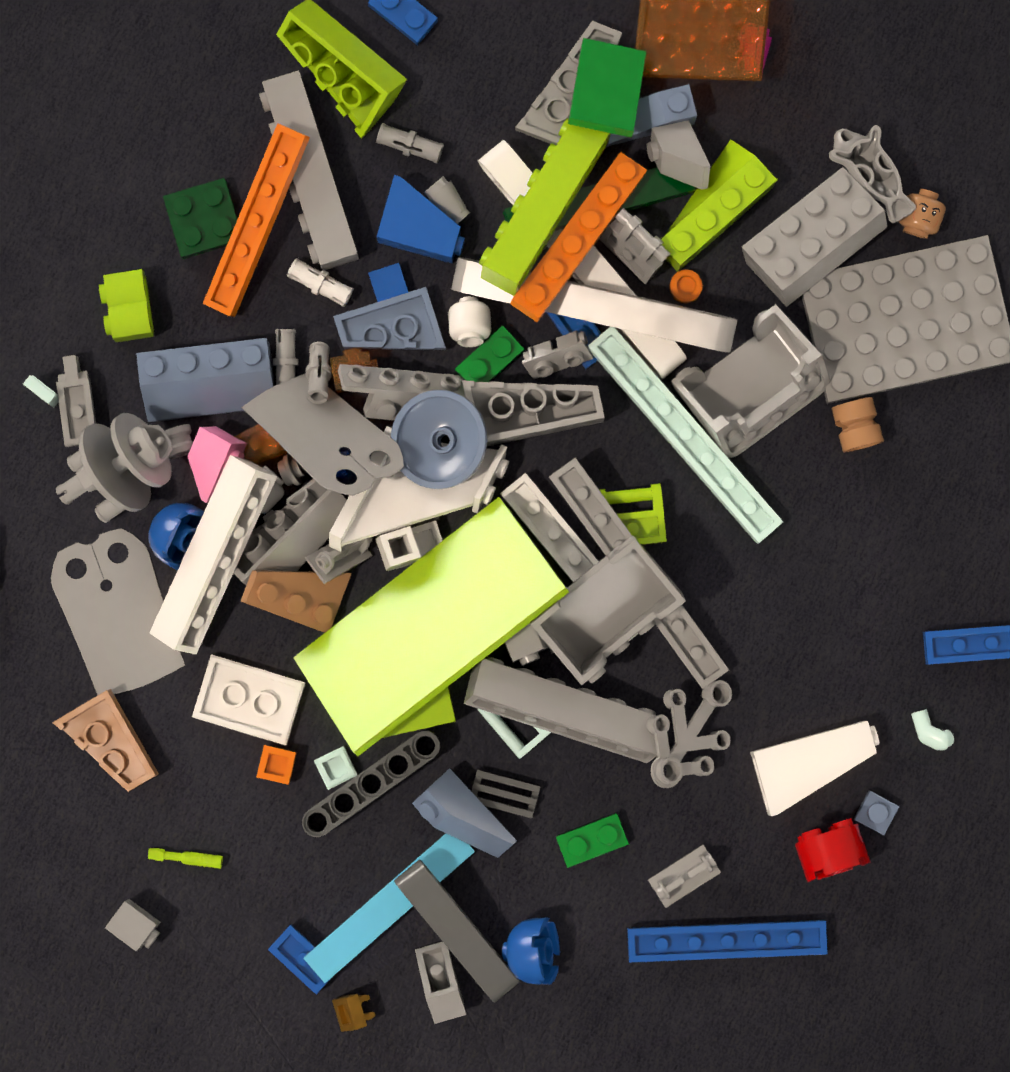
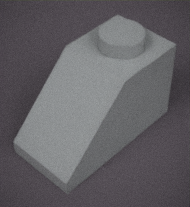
M689 120L652 128L651 142L647 143V153L650 161H655L660 173L701 190L707 189L710 164Z
M439 942L415 949L426 1001L434 1024L467 1015L449 948L444 942Z

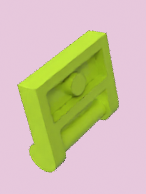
M660 483L650 484L651 487L611 492L599 489L610 505L652 500L653 510L618 513L617 515L640 544L667 542Z

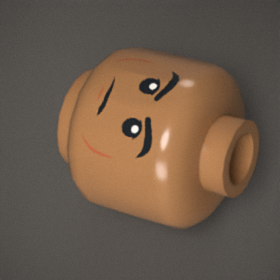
M920 189L919 194L911 193L907 195L916 205V210L899 221L904 226L903 232L927 239L928 235H934L939 231L946 211L945 205L937 200L939 194L926 189Z

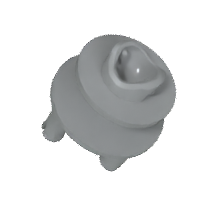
M122 413L115 417L111 423V428L102 424H91L84 428L80 434L79 451L67 457L68 466L73 472H76V475L57 486L56 493L57 495L63 492L66 493L60 497V500L64 504L69 505L86 491L98 490L106 500L96 505L95 513L104 523H107L125 510L131 512L140 511L149 504L151 487H161L171 478V463L168 458L173 450L171 441L159 425H147L143 420L130 413Z

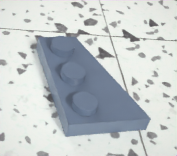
M426 287L333 316L344 349L446 350Z

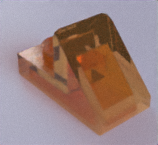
M259 424L234 436L247 443L243 452L244 459L255 464L287 453Z

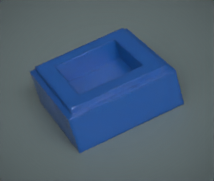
M399 263L368 272L377 302L408 293Z

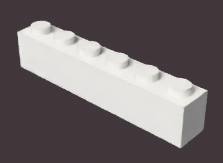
M232 455L229 456L161 609L156 616L150 631L151 635L174 650L197 654L276 481V475L252 461Z

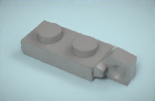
M76 355L63 357L65 374H59L58 382H56L65 447L79 446V437L82 430L91 424H96L91 380L88 376V371L80 370L79 357H76Z

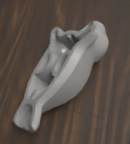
M877 125L873 126L867 136L848 129L838 130L834 135L833 150L829 152V158L833 162L842 164L849 174L875 200L885 204L891 223L899 222L903 217L911 215L916 210V205L903 193L899 172L880 144L882 135L880 127Z

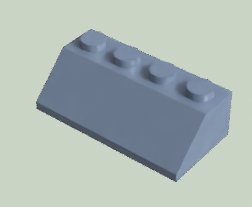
M267 338L136 353L140 389L148 422L242 412L244 410L241 407L275 386L271 347Z

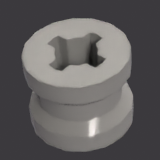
M184 424L165 430L173 449L168 458L171 460L188 455L193 444L190 437L192 432L190 425Z

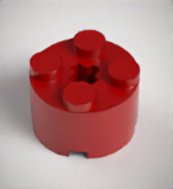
M852 818L834 823L833 826L828 827L829 832L822 833L821 829L817 828L802 833L801 836L797 837L798 843L795 844L807 882H812L816 877L817 880L852 870L854 866L860 864L863 866L870 863L858 824H853Z

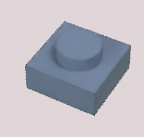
M868 791L854 820L881 835H885L899 806L872 791Z

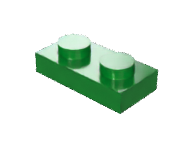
M501 326L458 365L455 371L466 381L491 382L521 355L525 349L504 326Z
M617 813L555 836L567 868L629 845Z

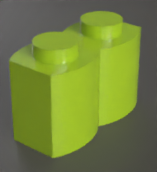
M139 269L103 275L104 284H99V293L102 304L107 303L109 315L104 316L106 334L112 335L115 342L154 337L148 286L144 271Z

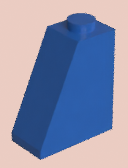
M394 175L377 233L378 243L453 263L455 255L461 256L465 237L460 236L461 227L403 178Z

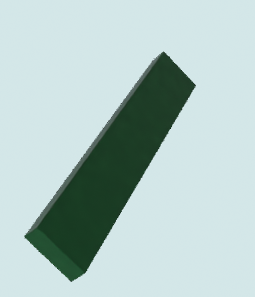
M658 167L647 170L646 175L619 212L623 208L626 211L692 194L695 191V187L661 174ZM596 184L579 190L555 231L565 228ZM512 207L506 208L503 211L505 221L507 222L514 215L511 212Z

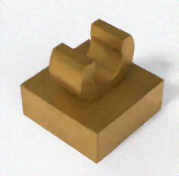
M353 994L332 1000L341 1032L366 1027V1020L374 1018V1012L363 1013L361 1006L362 1002L370 999L369 995L358 996V994Z

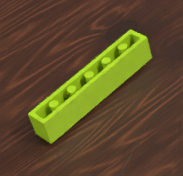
M569 118L564 121L558 134L561 136L557 145L550 144L543 157V161L546 163L541 171L538 169L534 170L527 183V186L530 187L525 196L520 194L511 209V212L514 213L509 222L504 220L495 235V238L498 239L493 249L488 246L479 261V264L482 265L481 279L515 296L609 143L611 133L568 124Z

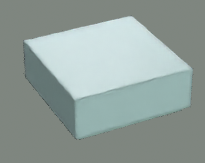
M29 375L23 385L54 408L59 402L58 394L33 375Z
M344 746L314 760L328 790L358 775Z

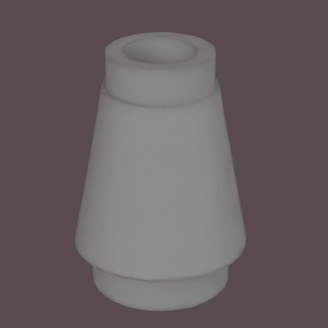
M444 176L424 192L431 203L457 224L470 213L466 209L452 181L448 182Z

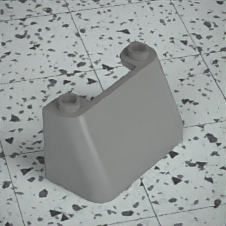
M776 304L770 309L760 312L755 317L752 327L754 337L705 373L699 367H687L681 370L676 378L671 380L674 389L715 444L728 458L738 456L820 396L825 391V387L830 383L822 354Z

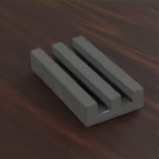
M477 770L471 792L484 806L532 818L540 786ZM484 778L532 791L531 797L485 786L480 784L481 779ZM478 791L529 804L528 810L477 797Z

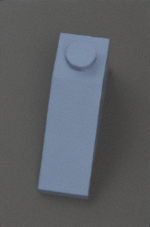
M689 84L640 98L632 138L611 133L607 146L650 136L654 127L689 120L691 125H694L697 112Z
M450 768L412 803L421 816L428 820L434 828L497 858L517 841Z

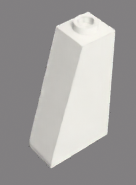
M861 721L750 752L767 814L769 816L778 815L876 754L875 746L879 745V738L875 726L869 727L868 721Z

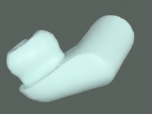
M927 709L911 713L918 739L923 744L935 750H946L952 746L954 736L951 731H942L932 726Z

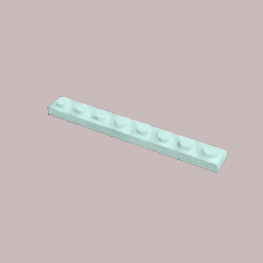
M610 326L587 346L592 355L757 544L783 523L781 518L615 327Z

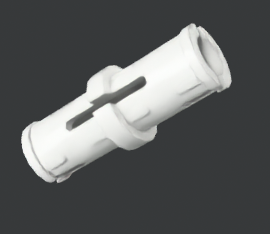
M298 258L293 261L287 277L312 289L311 293L315 295L321 294L342 307H345L354 290L330 277L329 272L314 269Z

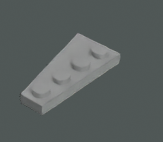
M592 21L569 52L563 64L551 77L550 82L542 93L535 99L529 111L517 124L515 130L544 142L557 145L561 138L558 135L564 121L569 118L583 38L618 45L622 32Z

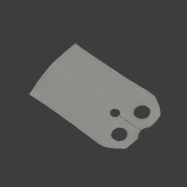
M306 374L271 387L241 407L319 485L328 490L354 496L372 488L371 484L375 479L389 478L404 468L403 456L399 445L329 387L328 400L321 404L310 402L307 399L309 380L306 378ZM347 447L351 450V454L344 456L340 454L339 449ZM382 451L388 454L390 463L385 466H378L370 461L369 456L372 452ZM343 469L351 470L356 474L357 480L351 485H345L336 479V473Z
M121 528L99 534V538L92 544L84 545L78 542L57 553L52 569L51 584L77 642L97 696L109 689L112 690L113 694H118L145 686L185 666L180 651L172 649L150 634L156 616L163 604V599L147 547L138 538ZM114 543H123L128 548V558L122 563H114L108 557V549ZM75 558L83 560L87 567L86 574L80 579H73L66 573L67 563ZM108 579L112 582V588L110 591L105 592L101 589L100 584L103 580Z

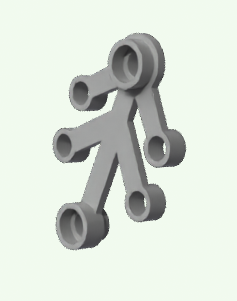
M722 680L713 681L703 689V701L688 724L684 707L686 703L685 693L681 689H672L665 692L663 701L665 706L671 709L675 745L671 751L667 735L670 727L669 719L665 715L660 714L651 716L647 721L648 731L655 735L657 758L651 765V777L657 786L671 788L681 780L682 776L692 774L708 776L712 774L714 762L708 756L696 757L692 762H680L687 751L709 748L717 751L725 750L729 747L730 736L724 730L713 731L707 736L697 737L714 708L726 706L731 701L732 690L727 682ZM673 694H675L676 697H677V703H676V704H674L673 699H672V698H673ZM657 720H659L661 724L659 730L656 727ZM718 735L721 737V745L717 743ZM702 761L705 763V770H704V771H702V769H701V762H702ZM664 767L666 768V771H667L666 776L664 775V772H663Z

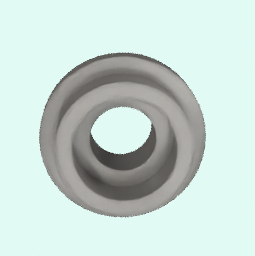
M290 454L285 455L283 460L277 463L280 476L287 486L292 484L298 486L303 483L302 476L305 475V470Z

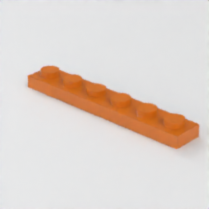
M277 123L203 301L204 305L230 317L236 316L310 137Z
M620 152L512 298L510 304L538 322L646 175L647 169Z

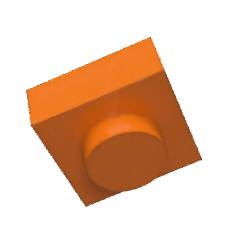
M264 745L256 777L289 785L297 752Z

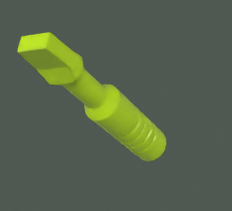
M149 848L148 859L164 861V859L181 861L186 865L221 869L223 856L188 851L176 853L160 848Z

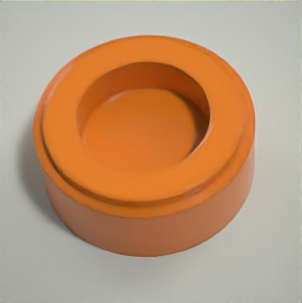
M692 270L678 271L670 281V293L680 303H691L699 297L702 291V280Z

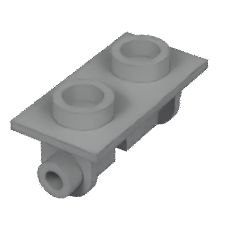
M576 330L557 337L558 348L553 349L550 340L528 347V351L523 352L524 360L522 364L531 377L536 379L547 377L556 371L568 367L579 366L585 361L594 359L585 345L588 344L585 332L578 333Z
M372 537L344 545L341 552L329 547L328 544L306 556L305 559L321 581L326 584L372 557L368 550Z
M702 845L651 877L648 881L665 908H667L721 872L712 856Z

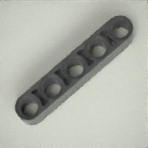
M421 731L313 806L303 816L302 826L304 831L312 837L326 835L428 763L440 751L441 746L438 736L430 731ZM428 736L434 740L435 749L431 754L422 755L418 752L416 743L420 737ZM396 755L404 756L408 762V768L403 774H396L390 768V760ZM369 774L376 775L381 781V787L376 793H369L363 787V780ZM342 793L349 794L354 800V806L349 812H343L337 808L336 800ZM313 813H321L326 817L327 825L324 830L316 831L311 828L309 819Z
M420 859L394 880L401 892L494 1003L520 983V980L511 972L502 957Z

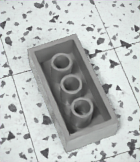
M842 167L742 246L746 264L787 307L887 228L885 210Z

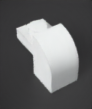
M436 520L413 528L408 526L376 538L386 571L411 565L443 541Z

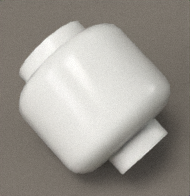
M471 296L461 298L458 303L450 307L448 320L451 338L463 347H476L483 344L484 340L491 333L489 307L485 303L478 301L476 297Z

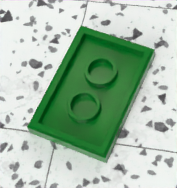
M583 38L568 124L632 138L646 51Z

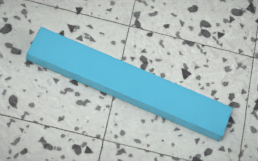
M445 833L399 875L420 859L437 880L441 882L475 851L469 844ZM399 875L303 958L324 983L331 979L413 907L394 882Z

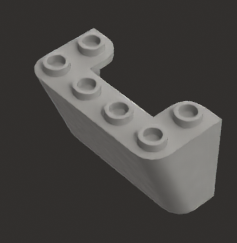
M632 536L567 587L569 593L531 621L530 624L578 682L583 685L586 681L590 683L595 682L606 672L604 665L607 662L606 658L611 653L616 656L629 646L628 640L636 633L643 635L655 625L654 619L656 617L658 619L666 617L668 620L676 617L684 609L682 604L686 600L680 589L637 539Z

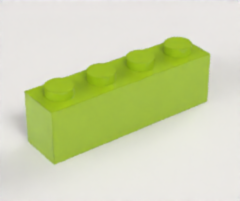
M305 0L291 9L276 34L302 67L308 66L316 78L315 83L322 91L326 89L338 103L336 108L342 116L348 115L356 125L354 130L361 139L394 103L408 80L312 0Z
M730 140L710 169L708 188L703 190L696 189L670 229L661 239L664 242L662 246L671 253L666 260L677 272L773 189L777 179L754 154L733 140Z

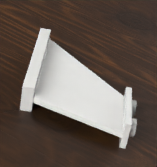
M386 426L384 433L391 438L392 428ZM441 443L443 447L448 446L447 443ZM501 445L499 450L486 448L484 458L476 472L463 483L447 489H431L420 486L409 480L401 471H398L389 478L375 479L371 484L372 488L354 496L349 495L329 532V547L341 552L344 545L473 506L472 512L479 513L482 505H489L493 498L496 487L492 485L497 477L502 479L509 465V461L505 459L507 447ZM375 451L371 454L370 461L375 465L385 466L390 463V457L385 452Z

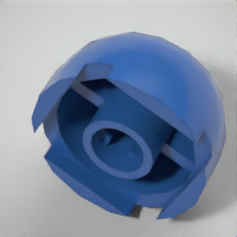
M173 503L164 507L153 518L148 533L149 544L154 555L160 561L178 570L204 511L189 503Z
M532 918L520 922L510 932L507 942L503 943V960L508 962L509 969L515 977L525 983L551 985L556 979L559 966H553V953L560 955V945L554 922H548L550 918Z

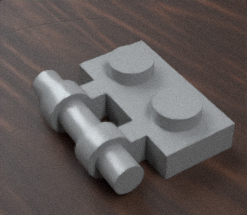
M623 208L599 240L646 284L654 277L671 253L662 246L664 242L657 235L653 237L641 225L642 221L636 215L632 216Z

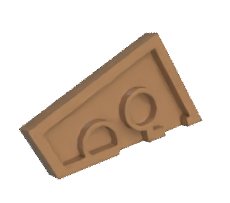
M252 570L241 602L325 633L333 625L351 573L345 572L324 584L315 571Z

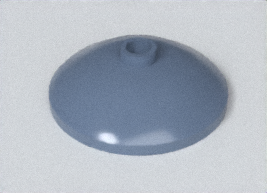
M432 390L415 396L399 411L391 430V438L399 445L403 456L404 468L400 471L412 482L426 488L447 489L463 483L479 468L486 452L487 431L480 412L468 399L451 391ZM447 435L450 442L448 446L443 447L441 439Z

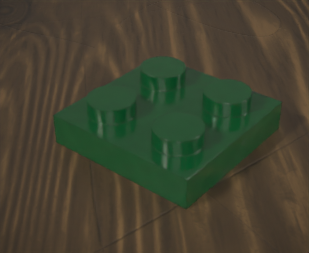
M225 178L163 196L182 260L227 246L238 219Z

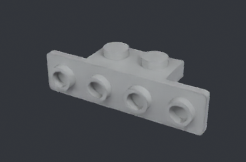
M340 364L338 368L341 386L344 391L369 393L363 408L365 418L395 420L399 411L409 400L421 393L432 390L451 391L466 398L463 378L459 375Z

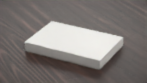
M211 654L192 717L287 745L306 683Z

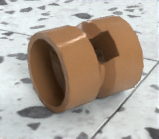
M873 397L850 401L831 408L836 426L842 428V432L838 436L843 452H851L884 442L880 424L873 421L877 415Z

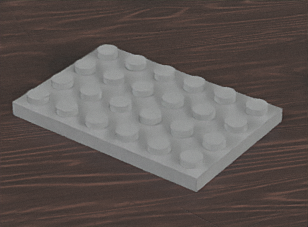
M988 235L837 268L801 295L813 346L822 354L830 378V383L825 387L824 391L827 404L1010 363V325Z

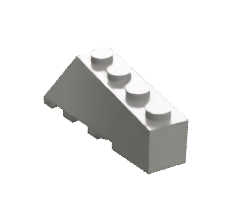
M462 380L466 399L474 404L484 420L487 431V446L602 423L605 418L598 386Z
M312 479L286 499L287 505L281 510H271L263 516L264 522L252 531L234 574L243 584L247 585L252 570L298 571L306 562L305 557L317 551L329 538V532L347 499L340 493L322 487Z

